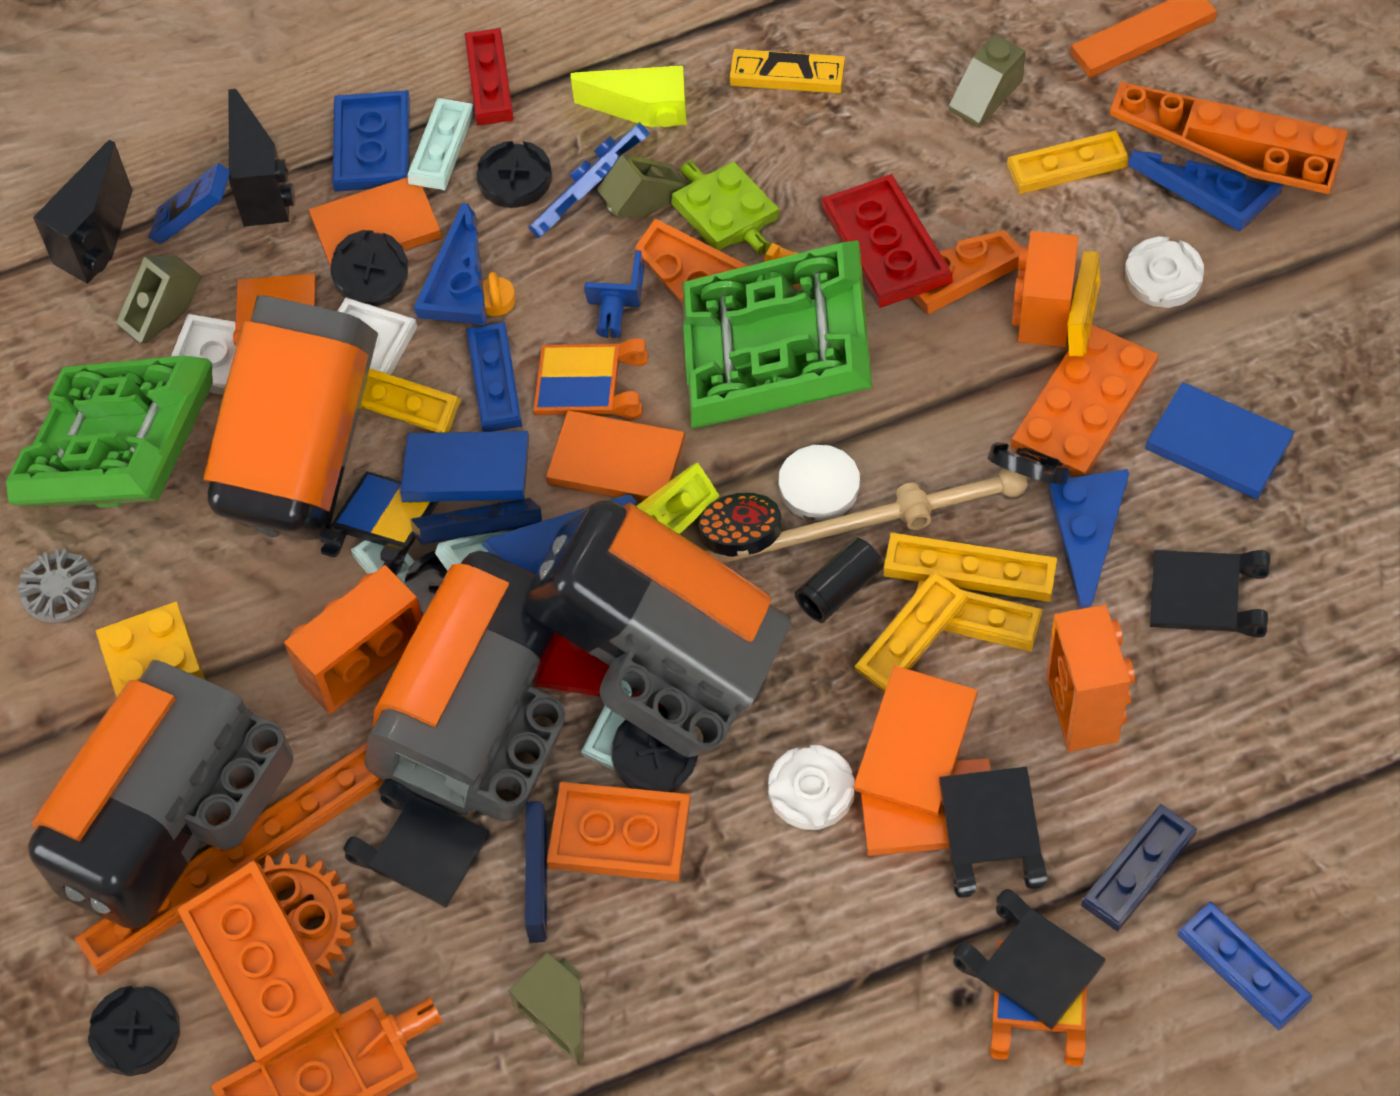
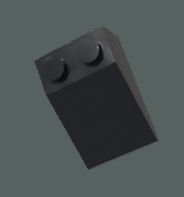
M228 89L229 182L243 226L289 222V206H295V194L293 184L286 183L288 182L286 160L279 159L274 142L237 89Z
M108 140L33 217L53 265L87 284L106 268L108 262L113 257L133 191L116 144L111 140Z

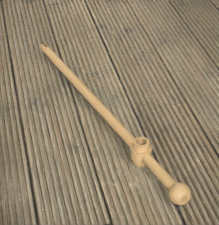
M1002 468L998 473V477L927 495L926 492L920 490L918 484L906 483L896 490V503L782 531L771 546L759 553L749 555L748 550L737 551L738 556L728 557L714 553L711 550L706 552L721 562L727 563L899 518L907 523L909 529L920 530L930 524L931 510L1001 492L1008 497H1017L1027 489V478L1024 475Z

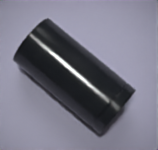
M855 537L795 591V598L807 615L819 623H824L883 569V562L879 554L869 543Z

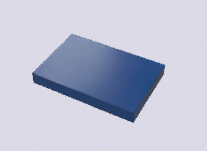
M409 91L334 96L332 182L334 191L372 189L408 177L410 170Z
M1182 382L1148 438L1145 449L1258 500L1290 445L1295 431Z
M528 431L408 433L400 490L402 502L524 500L529 452Z

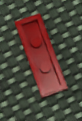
M501 28L465 33L477 126L514 121Z

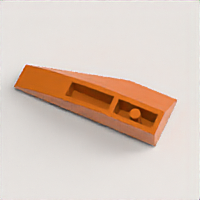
M1121 81L1110 109L1111 116L1145 133L1185 150L1205 156L1250 177L1330 194L1334 189L1348 130Z

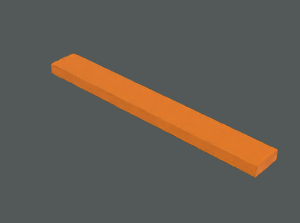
M367 742L264 810L245 839L238 846L225 850L211 846L191 859L154 918L146 926L138 929H129L103 918L74 938L98 975L100 976L180 922L182 918L177 908L253 860L260 864V866H263L266 856L270 855L272 859L379 788L384 780L373 775L365 766Z

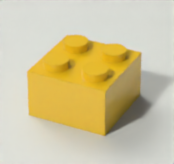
M177 601L95 630L116 697L129 680H139L152 660L167 663L206 680L188 626Z

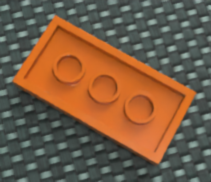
M1092 325L1086 354L1084 356H1069L1068 350L1012 437L1011 448L1018 450V448L1023 449L1024 447L1060 460L1059 462L1063 463V465L1070 466L1071 471L1069 475L1073 477L1088 475L1157 365L1159 354Z
M253 860L177 908L256 1062L263 1065L341 1015L265 873L256 861Z

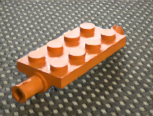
M375 996L335 1018L263 1065L255 1061L210 1086L215 1096H387L419 1078L404 1049L408 1046L406 1042L432 1027L442 1024L443 1021L430 997L393 1017L391 1013L386 1015Z

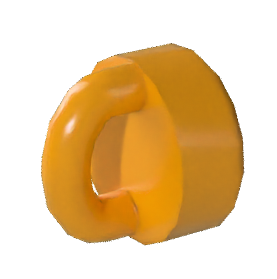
M490 272L488 279L483 281L486 314L501 316L513 309L516 303L515 289L508 279L498 277L496 272Z

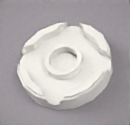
M1158 236L1146 239L1132 248L1125 264L1124 280L1129 291L1139 301L1153 307L1171 308L1183 305L1196 296L1202 286L1204 264L1200 254L1189 243L1181 240L1177 243L1169 241V237Z
M811 445L798 449L786 458L779 471V493L784 505L793 514L804 518V515L814 517V521H825L840 517L853 507L859 493L860 473L855 461L844 451L830 445Z
M810 745V748L800 750L797 747L787 751L775 762L769 774L768 796L775 813L787 824L800 829L820 830L836 824L848 813L854 801L853 786L855 780L849 763L836 751L821 745Z

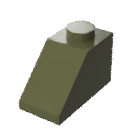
M994 34L972 57L949 104V111L980 128L1023 81L1025 50Z
M622 154L599 185L597 191L605 199L607 209L614 215L621 218L627 216L643 219L671 204L672 193L688 184L672 164Z
M144 256L116 323L141 344L148 343L188 309L202 276L177 256Z
M546 952L509 989L513 1006L578 1065L584 1059V996L580 983L582 976L568 960L562 958L558 962L550 953Z

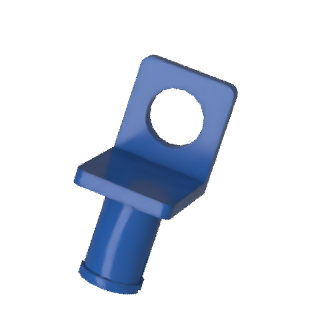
M635 250L631 284L585 282L584 291L587 302L600 305L596 333L601 337L608 338L609 329L612 330V338L620 337L623 307H640L645 269L642 251Z

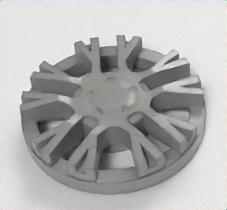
M59 549L55 550V553L49 555L45 552L43 556L38 555V560L28 569H23V574L20 575L21 582L18 584V593L26 611L40 621L59 623L71 620L82 614L91 605L96 596L98 588L96 573L91 564L81 554L68 553L66 549H62V551H59ZM65 561L73 562L69 568H63ZM56 562L57 569L52 570L51 564ZM43 567L46 569V572L44 574H36ZM90 581L88 590L76 588L78 583ZM41 593L39 597L29 603V595ZM74 595L82 600L79 604L72 600ZM48 601L43 612H41L40 609ZM56 604H67L68 611L55 614Z

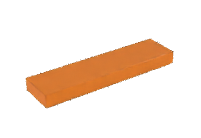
M1167 0L1072 44L1070 55L1088 77L1092 78L1215 21L1217 10L1208 0Z

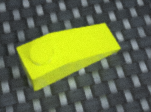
M683 66L571 73L573 98L576 104L635 123L640 122L647 127L687 125Z
M697 462L636 507L680 534L720 495Z

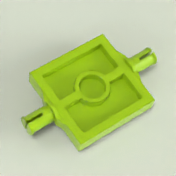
M688 161V164L684 163L680 171L691 184L672 193L671 204L711 247L719 251L731 244L747 242L758 255L765 254L771 244L759 232L766 225L778 220L779 208L734 161L708 174H703L693 161Z

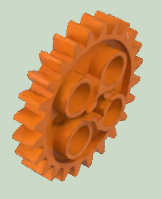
M284 853L281 864L275 865L270 855L266 856L265 868L262 870L276 896L285 889H295L294 894L290 898L280 901L317 972L322 971L329 976H333L334 971L330 962L332 960L346 961L340 946L354 945L351 934L346 931L357 928L355 918L349 915L356 911V907L352 899H346L350 895L347 885L345 883L338 885L340 878L335 870L325 874L326 867L321 860L310 868V862L305 854H302L298 862L293 864L289 854ZM309 897L314 898V900L306 902ZM316 917L325 918L322 925L317 929H305L311 919Z

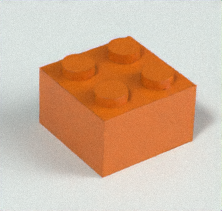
M1030 231L1029 246H1020L1018 277L1016 278L1012 326H1019L1018 342L1066 347L1067 323L1071 307L1079 235Z

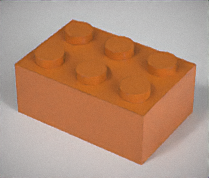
M384 565L375 573L365 575L354 589L342 598L331 601L321 614L308 624L298 626L291 633L290 637L284 641L299 683L329 715L399 662L422 619L418 599Z
M1106 604L1054 614L1046 679L1068 752L1119 742L1122 725L1127 724L1125 707L1131 703L1129 686L1135 683L1134 669L1130 658H1123L1119 647L1123 643L1120 624L1117 619L1111 620Z

